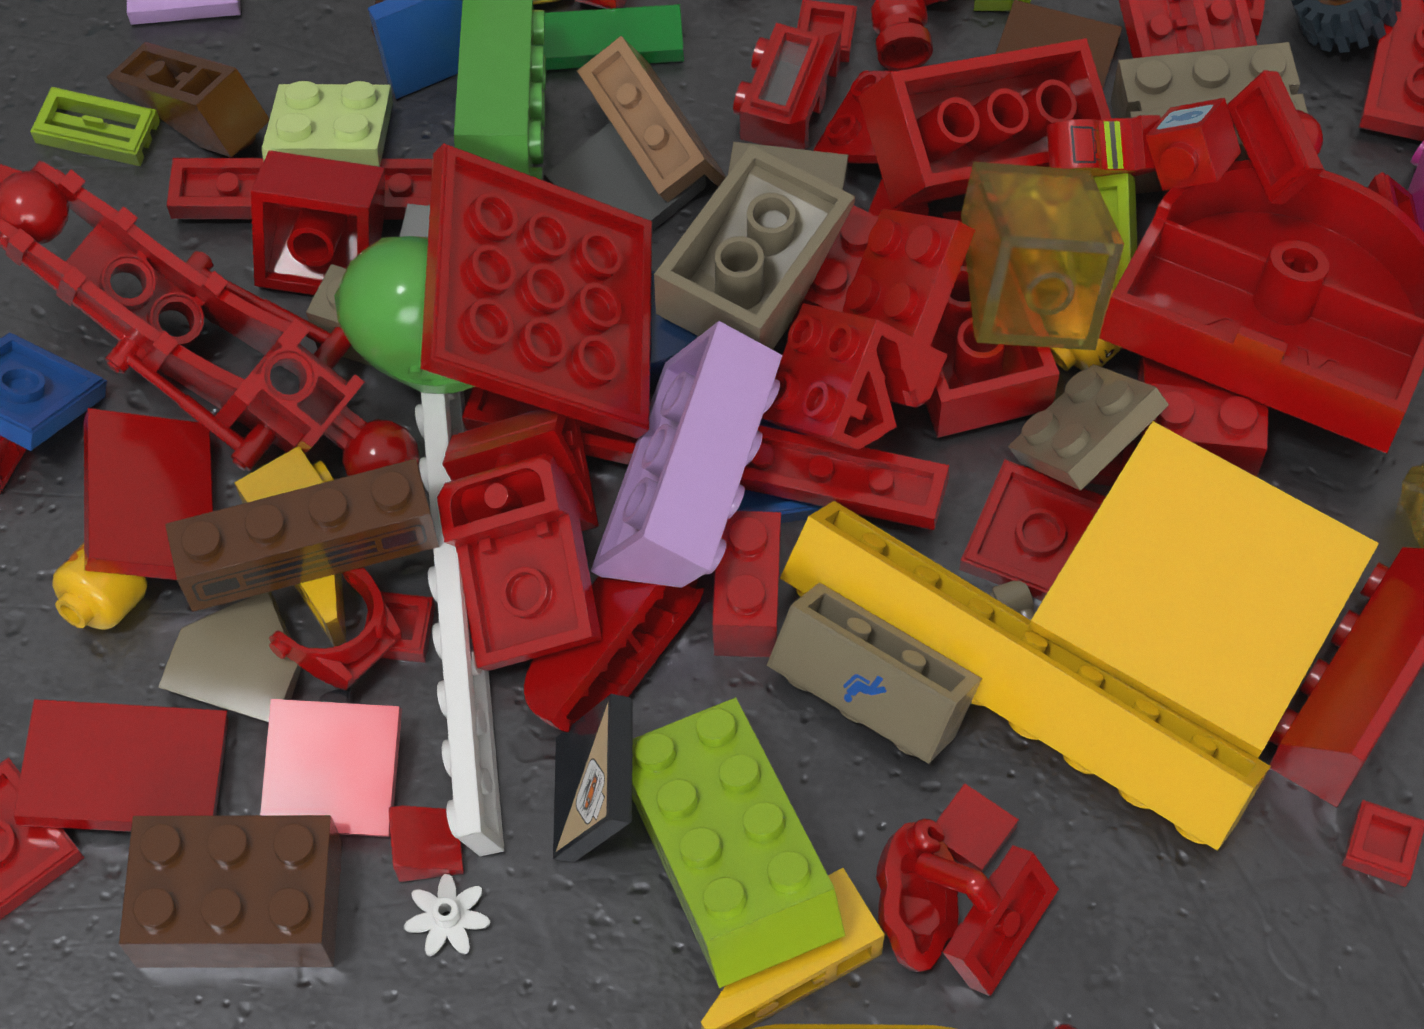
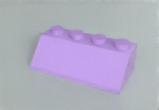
M718 321L665 362L650 404L649 431L637 440L590 572L605 578L682 588L704 574H711L717 568L726 549V541L721 538L726 522L737 511L744 496L745 488L739 484L744 468L753 460L762 442V433L757 431L762 415L773 404L780 388V381L775 379L782 358L781 354Z

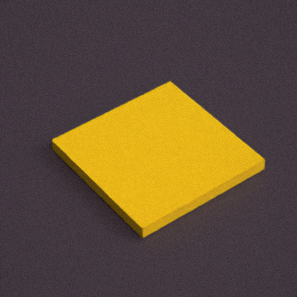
M1152 421L1032 617L1028 629L1258 758L1379 543Z

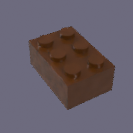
M331 815L133 816L119 945L136 968L334 967L343 842Z

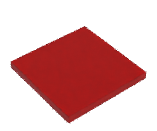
M443 143L433 153L420 369L636 439L648 432L650 415L652 221Z

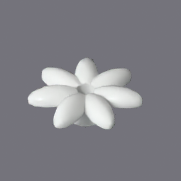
M444 874L438 885V898L430 892L421 889L413 890L411 893L412 899L425 913L416 915L406 921L404 929L409 933L429 931L425 942V952L429 957L435 955L442 948L447 937L459 953L468 954L470 944L465 929L479 930L490 926V920L487 916L470 910L482 896V888L473 886L464 890L456 897V886L452 876ZM450 911V914H449V915H447V916H443V915H442L444 912Z

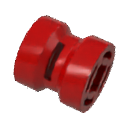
M924 0L875 1L871 7V20L873 29L878 34L875 46L879 63L887 69L896 71L917 68L926 63L933 53L931 34L925 28L928 20L926 2Z

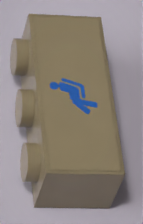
M820 582L790 606L766 665L785 676L794 687L813 693L839 709L841 714L847 719L864 724L892 741L903 753L918 757L928 764L955 738L982 680L979 676Z

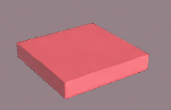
M271 699L260 815H331L338 833L341 835L391 837L389 807H394L402 708L399 706Z

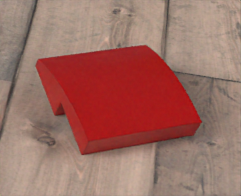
M1119 0L1133 58L1257 45L1246 0Z

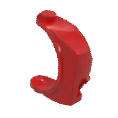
M364 567L342 572L346 581L362 596L369 612V624L356 638L340 646L308 648L299 645L283 632L276 630L269 637L271 642L269 647L272 652L280 659L288 657L314 677L339 689L347 690L401 639V631L393 615L386 606L374 579Z

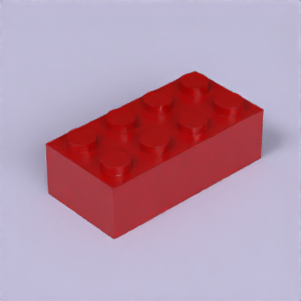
M1087 38L890 72L858 96L891 208L1007 186L1008 181L1053 176L1050 175L1046 125L1075 119L1098 120L1101 118H1111Z

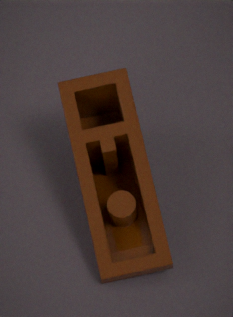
M144 42L106 77L113 87L142 107L157 110L159 119L199 147L228 157H232L234 154L247 149L255 141L256 134L270 119L236 67L149 42Z

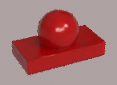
M1263 70L1227 104L1232 122L1269 203L1285 204L1324 170L1318 157L1323 145L1322 128L1312 115L1296 110L1279 72Z

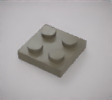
M1093 364L1089 369L1073 376L1066 384L1065 392L1045 411H1041L1028 419L1022 428V433L1008 447L1021 464L1078 490H1082L1169 404L1157 387Z

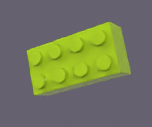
M736 697L633 738L632 799L719 988L845 936L835 888Z

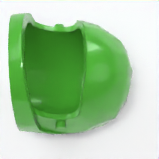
M402 236L382 238L363 250L350 262L334 295L337 319L346 338L354 350L376 370L422 393L454 394L475 387L420 369L428 237Z

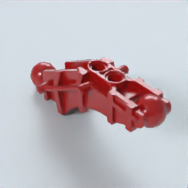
M38 161L30 171L11 174L0 182V247L6 251L5 255L17 265L21 266L23 264L57 291L56 296L66 304L76 306L115 337L119 342L106 356L107 366L116 373L124 374L129 367H132L174 400L181 409L235 451L231 458L238 468L243 471H251L272 443L286 453L296 447H300L305 454L323 434L344 450L343 464L347 476L416 459L419 468L420 453L418 445L407 428L391 420L375 419L365 422L346 406L365 381L356 374L346 381L332 370L352 346L342 328L335 327L330 333L267 299H262L224 279L216 271L211 272L210 270L214 267L212 259L204 252L195 251L184 262L137 227L135 224L138 217L123 206L120 211H117L84 189L85 180L72 169L65 175L45 162ZM69 209H71L94 229L71 256L64 261L41 244L52 241L62 233L68 222ZM118 273H130L140 281L142 293L138 297L131 299L123 298L112 289L110 278ZM168 310L178 311L188 320L189 332L180 337L169 335L161 329L158 321L159 315ZM204 317L265 355L246 379L236 376L188 350L203 328ZM304 337L320 344L314 354L300 344ZM282 366L298 376L300 382L299 391L292 395L282 394L277 391L270 380L271 369ZM160 370L168 377L173 378L219 408L220 411L213 415L192 397L185 395L167 381L158 371ZM236 420L251 429L245 439L230 428Z

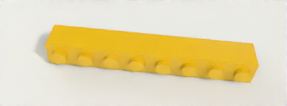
M832 501L808 516L780 576L781 580L796 588L800 597L820 582L979 676L982 680L971 704L989 708L1008 720L1010 727L1021 736L1040 740L1063 754L1064 760L1074 769L1086 774H1095L1116 787L1119 794L1130 804L1139 808L1153 810L1172 822L1176 830L1192 842L1207 844L1218 851L1236 827L1271 767L1234 744L1028 629L1030 619L836 501Z

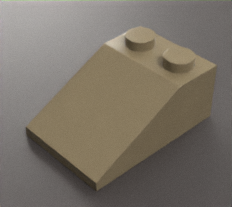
M750 144L654 273L656 314L697 336H700L720 321L773 350L792 323L855 203V196Z

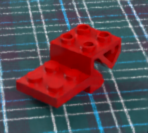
M882 208L876 224L869 233L868 245L855 278L847 289L843 312L805 303L802 304L797 319L790 327L788 342L775 379L780 381L778 394L770 408L763 413L762 419L790 431L859 450L897 427L890 402L916 408L928 401L933 394L947 358V354L931 347V343L972 241L975 229L958 220Z
M540 408L452 435L442 462L451 481L445 482L437 496L444 543L455 546L458 553L476 667L481 670L490 671L602 640L582 531L599 527L579 420Z

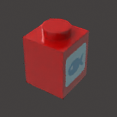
M1225 98L1170 107L1145 136L1162 191L1170 190L1173 186L1183 188L1218 182L1241 153Z

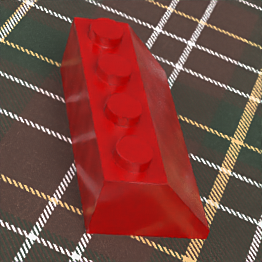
M1402 547L1390 567L1381 562L1376 565L1360 595L1369 599L1367 605L1360 615L1350 609L1348 610L1330 643L1339 647V650L1330 664L1318 658L1299 690L1309 696L1299 713L1290 708L1286 709L1269 739L1270 742L1278 746L1270 763V769L1336 808L1424 666V548Z

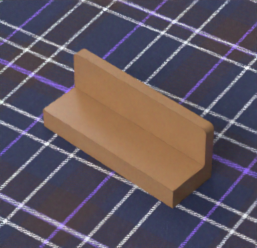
M622 36L577 70L657 193L667 202L671 201L704 174L718 187L726 178L725 174L651 65Z

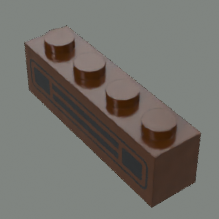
M416 459L165 524L177 581L192 612L439 547Z

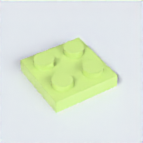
M309 81L279 84L262 145L263 161L270 150L380 167L393 106L391 85H372L365 81H355L348 84H315Z

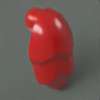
M925 818L917 822L905 823L889 838L882 850L876 879L881 889L878 904V924L889 937L898 963L909 971L914 972L926 971L933 967L939 959L945 943L952 937L957 928L959 917L958 891L919 878L916 875V861L924 852L954 861L950 851L943 842L945 836L941 826L936 821Z

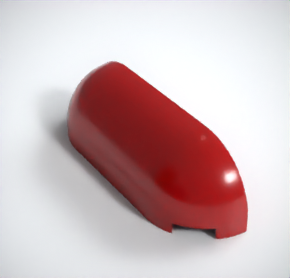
M598 576L592 584L602 640L534 658L524 682V697L528 707L548 725L561 731L569 732V728L573 723L608 695L615 694L629 697L696 609L704 592V588L696 586L698 578L680 588Z

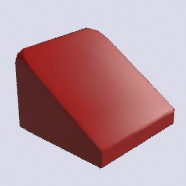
M403 805L389 807L393 867L399 882L442 877L444 874H449L450 876L464 874L461 841L453 836L449 828L445 808Z

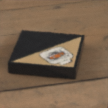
M615 694L608 695L573 723L569 728V732L563 731L556 737L553 859L575 862L632 822L633 702H631L630 697Z

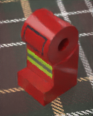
M1140 115L1133 118H1101L1098 120L1075 119L1046 125L1050 175L1096 177L1129 173L1136 177L1156 171L1145 136L1161 119L1160 115Z

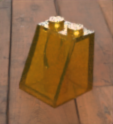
M973 161L961 217L962 223L975 229L966 253L974 336L977 343L1096 350L1123 252L1124 242L1089 170Z

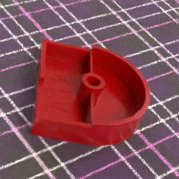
M1234 161L1218 182L1183 188L1173 186L1165 194L1157 207L1150 226L1111 295L1098 338L1387 454L1424 368V232L1405 212L1375 191L1326 170H1323L1285 204L1269 203L1251 161Z

